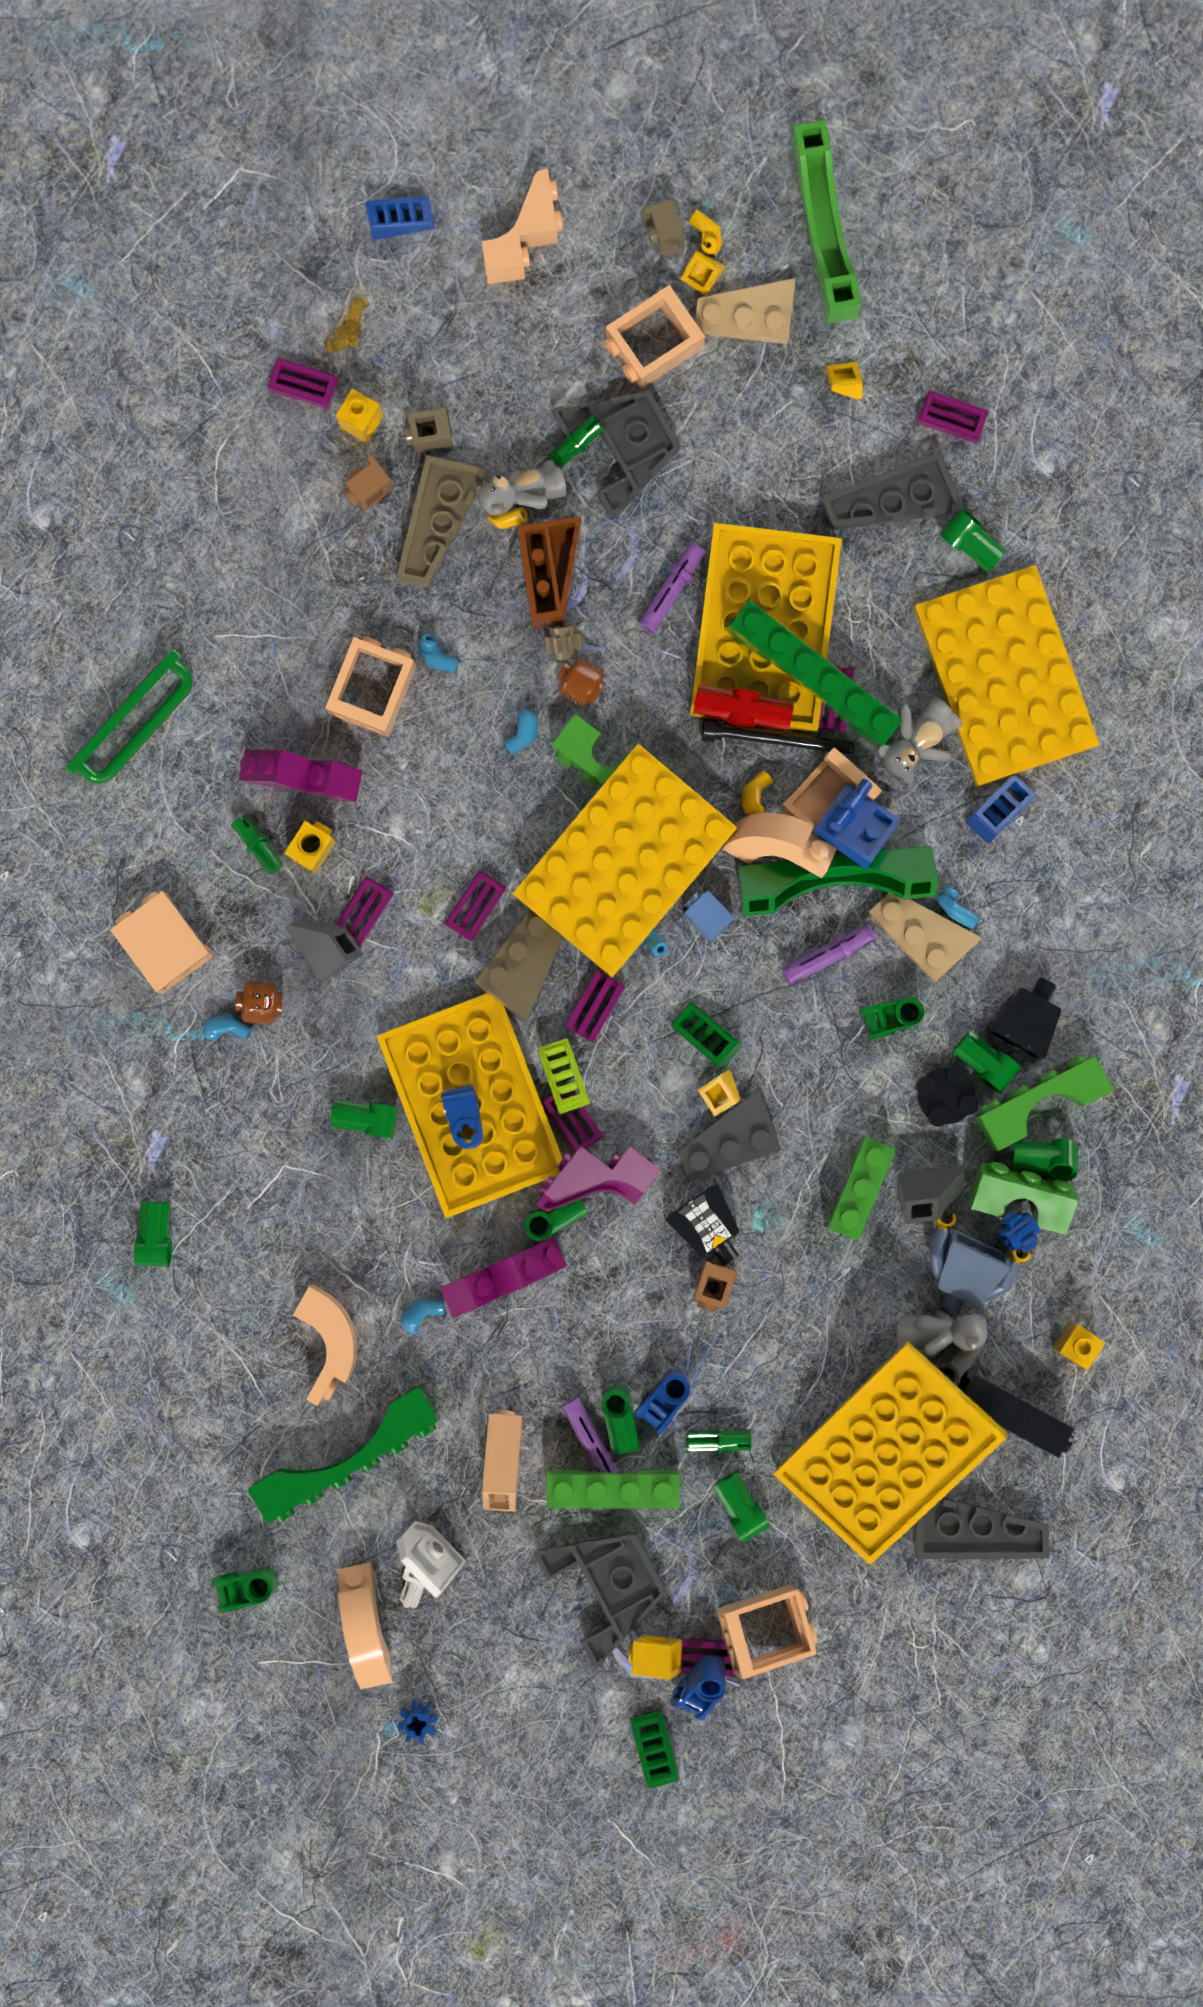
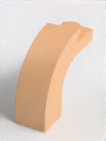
M311 1285L305 1292L293 1316L315 1328L322 1336L326 1346L324 1368L306 1400L318 1406L323 1399L328 1402L338 1386L334 1382L335 1378L344 1383L350 1379L357 1358V1337L353 1322L339 1301L321 1288Z
M371 1563L338 1569L340 1616L345 1644L357 1684L360 1689L393 1683L390 1652L382 1634L377 1611Z

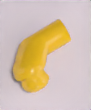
M697 209L691 216L689 224L701 232L702 250L708 255H715L722 246L721 227Z
M523 507L509 510L501 515H491L488 513L489 516L487 517L488 521L499 529H507L526 523L528 520L526 510Z
M764 770L742 789L741 807L748 816L764 813V807L761 805V793L774 782Z

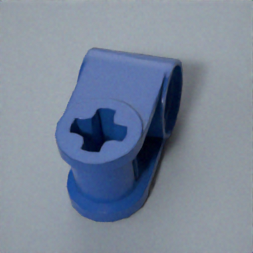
M473 1084L442 1091V1102L447 1120H449L454 1142L466 1150L478 1147L483 1139V1129ZM467 1125L471 1130H476V1134L472 1136V1142L467 1143L464 1138H459V1134L464 1132V1126Z
M676 1370L666 1373L634 1412V1416L637 1418L641 1416L656 1428L655 1432L658 1435L662 1434L690 1394V1382L685 1373ZM674 1379L682 1381L685 1386L684 1391L679 1395L670 1394L666 1389L669 1381Z
M714 1655L704 1656L699 1659L685 1678L681 1679L676 1685L671 1697V1705L675 1708L682 1707L694 1713L695 1718L698 1720H704L709 1715L711 1709L726 1693V1664L724 1661Z

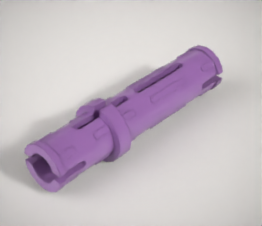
M689 542L676 565H671L668 570L670 573L638 622V625L644 630L655 634L684 586L691 583L693 580L691 575L701 559L706 555V552L701 547Z
M865 923L844 936L839 934L834 937L835 940L785 967L783 966L781 969L789 985H794L842 958L847 960L852 957V953L872 942H876V937L869 924Z
M579 1396L563 1403L560 1407L567 1416L590 1459L588 1461L590 1468H595L596 1472L619 1473L612 1461L613 1454L611 1450H606Z

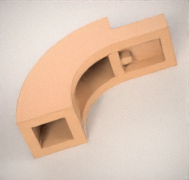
M757 813L740 819L735 823V826L738 828L725 842L722 849L747 864H751L755 859L762 856L782 857L820 878L827 872L836 852V848L811 834L814 825L799 818L779 813Z

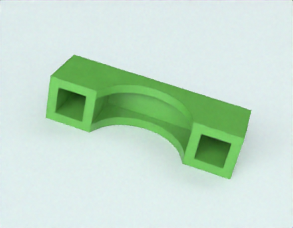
M1084 1054L1078 1055L1067 1061L1068 1068L1057 1073L1055 1069H1052L1037 1077L1040 1083L1030 1088L1023 1084L1008 1092L1011 1098L999 1103L998 1099H994L981 1106L982 1113L974 1117L992 1151H1000L1027 1136L1028 1115L1033 1106L1046 1096L1060 1095L1068 1098L1077 1106H1086L1114 1091L1096 1056L1085 1058Z
M548 1469L547 1508H680L679 1470L644 1469L635 1472L603 1473L582 1469Z

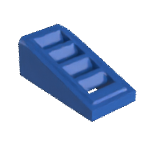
M429 196L379 199L365 202L373 241L435 229ZM421 207L424 220L418 221L415 208ZM404 210H409L411 221L405 222ZM397 212L398 222L392 223L390 213ZM384 215L386 223L379 224L378 216Z
M1013 774L970 816L966 823L986 843H991L1037 794L1017 775ZM1009 787L1023 800L1021 803L1007 791ZM1001 797L1014 810L1011 812L998 798ZM990 806L1004 818L1003 821L989 809Z

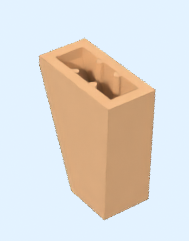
M500 1410L496 1414L489 1413L482 1485L483 1510L516 1512L522 1416L516 1415L513 1411Z

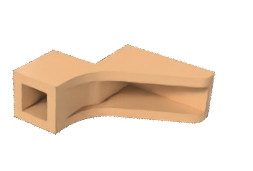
M542 169L535 173L513 228L498 238L482 241L488 284L525 279L524 267H530L528 248L558 243L557 231H563L561 211H554L553 201L558 200L556 180L550 181L548 169Z

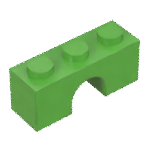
M576 714L552 743V750L556 752L553 757L565 767L569 768L570 765H573L581 771L579 777L592 787H595L596 784L602 787L629 754L626 753L622 760L614 766L606 767L598 764L593 758L592 753L601 740V733Z
M861 1137L849 1165L850 1171L840 1195L836 1197L824 1227L859 1241L896 1149L868 1137Z
M991 1162L990 1164L980 1163L969 1195L972 1210L1003 1218L1006 1207L1010 1202L1020 1198L1028 1199L1035 1204L1032 1216L1039 1228L1067 1235L1079 1201L1076 1188L1064 1180L1055 1179L1050 1181L1042 1179L1034 1172L1022 1171L1020 1173L1010 1170L1006 1165L998 1162Z

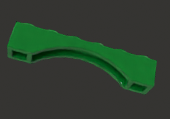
M751 600L742 605L724 629L749 650L766 659L804 686L840 717L851 730L874 748L884 746L903 721Z
M912 846L906 849L880 850L867 869L846 855L833 856L830 866L822 878L790 860L738 866V889L743 917L774 914L785 904L800 895L831 886L857 885L872 887L889 892L905 900L936 896L938 873L932 846Z
M419 1384L390 1403L385 1418L375 1435L365 1446L350 1457L333 1465L317 1469L295 1470L280 1467L253 1483L247 1491L266 1524L274 1519L279 1524L295 1514L293 1508L304 1502L308 1507L324 1497L321 1491L331 1485L336 1490L351 1481L350 1474L361 1468L364 1473L380 1463L378 1457L389 1451L393 1456L409 1446L406 1440L418 1434L421 1439L437 1429L435 1423L441 1417L422 1384Z

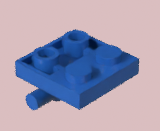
M862 779L856 788L847 783L813 833L867 869L901 819L866 796L872 788V783L867 779Z

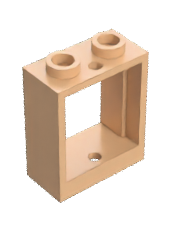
M668 285L607 325L604 344L613 357L618 356L624 364L622 370L631 383L636 382L640 389H643L704 348L705 335L671 286ZM661 308L683 339V342L643 368L621 334Z
M364 636L363 640L353 637L325 707L328 714L389 737L416 669L414 660L410 659L411 654L398 648H393V651L381 648V643L370 637ZM360 652L402 667L383 716L341 701Z
M786 1585L716 1609L733 1672L741 1679H746L817 1654L814 1646L817 1643V1635L811 1623L808 1624L805 1611H808L806 1597L802 1591L799 1592V1589L794 1586ZM785 1600L797 1643L750 1659L738 1615Z

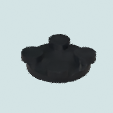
M960 1065L933 1070L925 1077L920 1078L916 1083L919 1107L928 1118L929 1123L935 1127L957 1123L967 1115H972L978 1110L979 1105L975 1098L974 1087L966 1076L965 1069Z

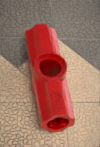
M698 685L693 714L726 719V722L744 727H755V725L789 731L794 702L762 697L760 693L745 689H732V691Z

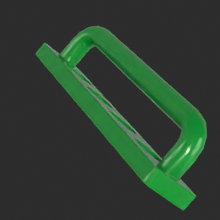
M174 648L169 650L65 765L67 771L72 775L77 771L86 780L96 784L106 783L114 778L190 693L193 686V678L188 668L178 660L181 654ZM170 669L179 677V686L103 770H94L85 762L88 757L164 673Z

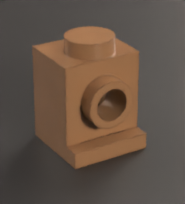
M372 455L367 458V467H359L349 475L348 481L345 483L346 488L341 491L352 507L358 504L363 512L394 490L391 479Z
M704 1259L692 1296L693 1299L699 1301L697 1306L712 1312H716L717 1307L726 1309L737 1271ZM712 1280L717 1281L719 1284L716 1292H709L707 1290V1284Z

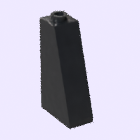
M966 1370L963 1374L958 1388L1000 1427L1058 1458L1062 1452H1068L1074 1441V1436L1072 1435L1074 1428L969 1370Z

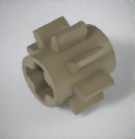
M572 623L550 626V634L544 635L545 652H553L554 660L576 658L577 649H583L582 631H574V624Z

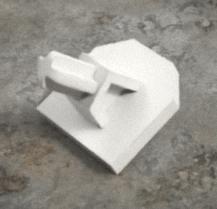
M414 1521L396 1541L400 1560L406 1567L402 1577L406 1582L400 1597L405 1608H416L419 1605L424 1587L437 1598L466 1563V1560L432 1525Z

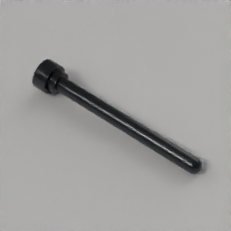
M707 716L704 717L701 741L714 743L715 740H721L723 737L828 752L835 747L843 754H852L855 751V744L850 741L724 725V721H718V718Z

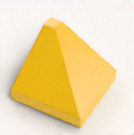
M696 250L680 280L704 296H707L725 271L726 266Z
M857 362L826 366L831 391L854 399H862L863 381Z
M730 1069L697 1089L714 1117L741 1101Z

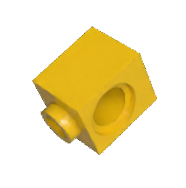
M352 388L337 412L336 418L341 429L368 444L383 419V413L380 404Z
M304 821L284 854L316 874L336 843L330 836L332 830L318 821H315L313 825ZM311 837L319 838L320 846L318 850L313 853L305 852L304 844L306 840Z
M1069 1321L1052 1349L1088 1371L1105 1345V1342L1080 1325Z
M643 1635L634 1640L629 1650L632 1675L670 1680L680 1674L682 1639Z

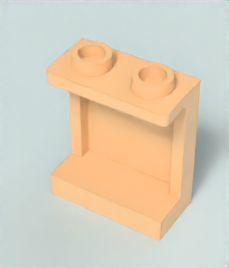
M834 747L821 764L781 805L780 810L784 815L796 817L814 825L811 834L817 836L813 833L814 829L847 783L856 788L862 779L869 780L872 783V788L866 796L873 801L883 790Z
M155 891L141 901L142 906L133 913L127 911L115 920L116 926L110 929V931L157 993L164 994L214 955L207 945L202 943L172 903L171 897L163 891L159 894Z

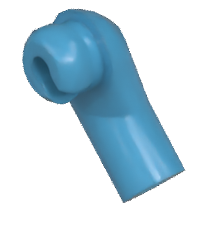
M427 633L422 635L418 643V650L425 664L432 669L456 674L459 658L444 655L437 643L436 636Z
M526 708L518 712L517 734L503 742L511 756L533 743L536 739L539 721L537 715L530 709Z
M950 886L943 887L941 894L937 896L938 904L950 918L968 929L974 928L979 920V916L955 902L959 897V892Z
M654 929L644 939V942L655 956L661 957L667 953L668 945Z
M225 1013L209 1018L204 1024L203 1033L207 1039L217 1040L221 1034L230 1031L247 1040L254 1026L245 1023L242 1019L231 1013Z
M444 1298L415 1300L402 1314L401 1324L403 1325V1330L406 1333L414 1334L420 1330V1323L427 1315H445Z

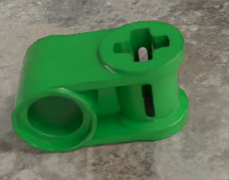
M908 997L889 1003L884 1002L860 1009L859 1013L864 1015L869 1032L866 1037L870 1041L895 1034L896 1031L919 1024L923 1020L925 1011L924 1006L918 999ZM904 1004H911L916 1008L917 1016L914 1021L908 1022L901 1017L900 1009ZM875 1015L877 1017L880 1029L878 1028Z
M267 1567L243 1572H230L211 1579L212 1585H216L219 1599L218 1613L230 1612L246 1606L264 1603L275 1593L279 1585L277 1574ZM256 1578H261L267 1583L268 1591L266 1593L259 1592L255 1588L254 1580Z

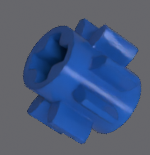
M1012 1211L1001 1219L1003 1222L1001 1225L1002 1229L998 1233L1008 1249L1011 1251L1022 1249L1026 1253L1038 1245L1036 1242L1038 1237L1036 1235L1040 1233V1228L1030 1214L1025 1212L1022 1215L1021 1213L1017 1215L1015 1211Z
M413 1699L410 1710L406 1708L401 1709L399 1714L406 1720L399 1722L397 1729H405L407 1733L406 1742L414 1738L418 1739L420 1744H423L427 1733L435 1736L437 1730L431 1723L438 1721L439 1714H431L429 1710L431 1702H427L423 1706L418 1705L417 1700ZM414 1716H418L420 1721H424L423 1727H418L416 1722H412Z

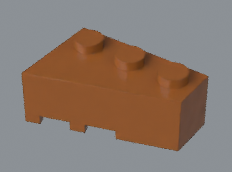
M574 517L517 526L533 630L549 628L552 625L565 623L582 529V518Z

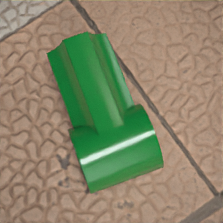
M960 508L939 533L953 548L960 552H965L986 572H989L1007 550L982 529V524L964 508Z
M971 1030L968 1031L952 1051L960 1060L979 1074L978 1077L986 1085L1000 1094L1021 1069L1020 1065L1000 1050L996 1051Z
M335 1099L331 1112L330 1127L361 1131L365 1135L393 1139L398 1107L371 1102L368 1105Z
M1068 1138L1054 1139L1050 1144L1017 1141L1014 1143L1012 1169L1048 1173L1054 1180L1071 1181L1078 1175V1144Z
M581 1199L550 1211L539 1209L526 1218L524 1230L530 1239L542 1241L584 1217L588 1212ZM542 1217L547 1221L548 1230L544 1235L537 1236L530 1231L529 1223L533 1218Z
M141 1202L139 1236L136 1237L134 1245V1264L136 1266H170L172 1259V1239L169 1238L171 1203Z
M620 1384L609 1386L605 1390L601 1401V1409L605 1416L612 1454L631 1453L640 1449L631 1404L632 1395L625 1386ZM613 1395H619L624 1399L625 1406L620 1409H614L609 1405L608 1398Z
M737 1471L724 1476L712 1485L728 1512V1519L742 1543L771 1527L757 1501H753Z

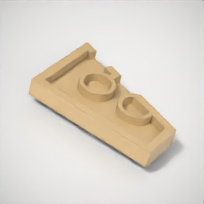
M796 278L698 298L695 322L704 335L788 344Z
M888 893L868 912L869 916L933 983L939 980L982 939L978 935L910 899H901L891 893Z

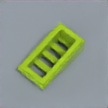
M563 1039L538 1048V1053L559 1114L590 1104L569 1040ZM568 1065L571 1066V1068L568 1070L556 1074L552 1073V1071L566 1067ZM572 1078H575L576 1080L574 1082L557 1087L556 1085L557 1083ZM579 1089L580 1094L561 1100V1095Z

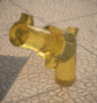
M358 297L353 298L347 320H344L342 326L336 329V333L340 337L324 341L328 354L346 349L351 345L360 346L358 338L362 326L359 323L363 309L369 306V301Z

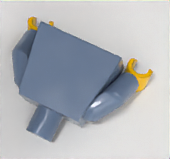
M952 1213L949 1224H944L940 1218L935 1220L938 1229L934 1230L929 1254L932 1274L938 1278L937 1287L946 1292L941 1305L949 1312L958 1313L964 1301L979 1307L985 1300L991 1301L1008 1292L1021 1269L1019 1266L1020 1262L1027 1261L1031 1256L1030 1250L1026 1253L1023 1252L1022 1257L1018 1258L1016 1250L1011 1251L1008 1249L1007 1253L955 1229L950 1234L948 1229L956 1221V1215Z

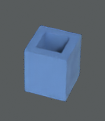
M708 890L703 895L697 892L684 904L688 910L684 912L683 916L709 943L719 936L735 919Z

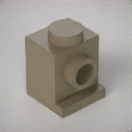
M673 199L643 208V225L647 229L651 245H657L659 254L670 256L684 247L685 233Z
M445 407L407 414L409 425L404 426L407 446L414 445L415 453L445 447L447 449L453 448ZM426 431L434 433V435L423 437V433Z

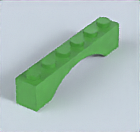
M826 120L794 125L791 147L826 324L857 319L862 304L856 273L848 255L839 216L832 151Z

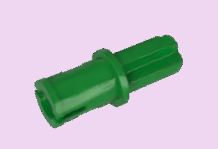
M592 414L573 433L570 431L567 433L568 437L548 454V460H553L556 467L563 468L578 453L586 452L585 447L602 432L606 431L604 425H600V420Z
M248 814L242 815L243 820L240 817L231 824V827L247 846V853H252L268 874L276 873L282 868L283 862L267 842L269 840L268 836L261 834Z
M717 1428L716 1431H689L685 1436V1446L688 1451H717L718 1454H722V1451H751L750 1430L721 1431V1428Z

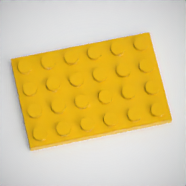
M714 523L690 716L705 717L704 715L693 714L698 685L732 691V689H745L760 693L762 697L794 702L789 729L818 731L822 701L778 667L749 650L724 629L742 605L751 600L827 660L842 538Z
M1036 565L916 604L913 607L946 703L963 723L959 729H956L976 787L1087 751L1100 745Z
M637 744L512 894L613 978L738 827L640 744Z
M488 993L376 1036L445 1219L547 1180L549 1176L554 1177L561 1173L556 1167L563 1158L504 1005ZM473 1084L479 1105L483 1139L478 1147L466 1150L458 1146L453 1140L441 1092ZM468 1125L464 1126V1132L459 1134V1138H464L467 1143L472 1142V1136L476 1134V1130H471Z
M906 1341L775 1469L773 1475L871 1565L1007 1438V1432L913 1345Z

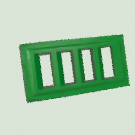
M690 1002L670 1025L720 1070L742 1048V1045L693 1002ZM695 1014L700 1017L688 1031L683 1029ZM707 1023L709 1027L696 1040L694 1038L695 1034ZM717 1032L719 1036L706 1049L704 1044ZM725 1041L729 1043L717 1057L713 1055Z
M659 1709L630 1717L647 1788L652 1789L679 1781V1772L662 1710ZM658 1723L659 1729L640 1733L639 1728ZM659 1737L662 1738L663 1742L644 1747L643 1742ZM665 1751L666 1756L648 1761L647 1756ZM669 1765L670 1769L651 1773L653 1769Z

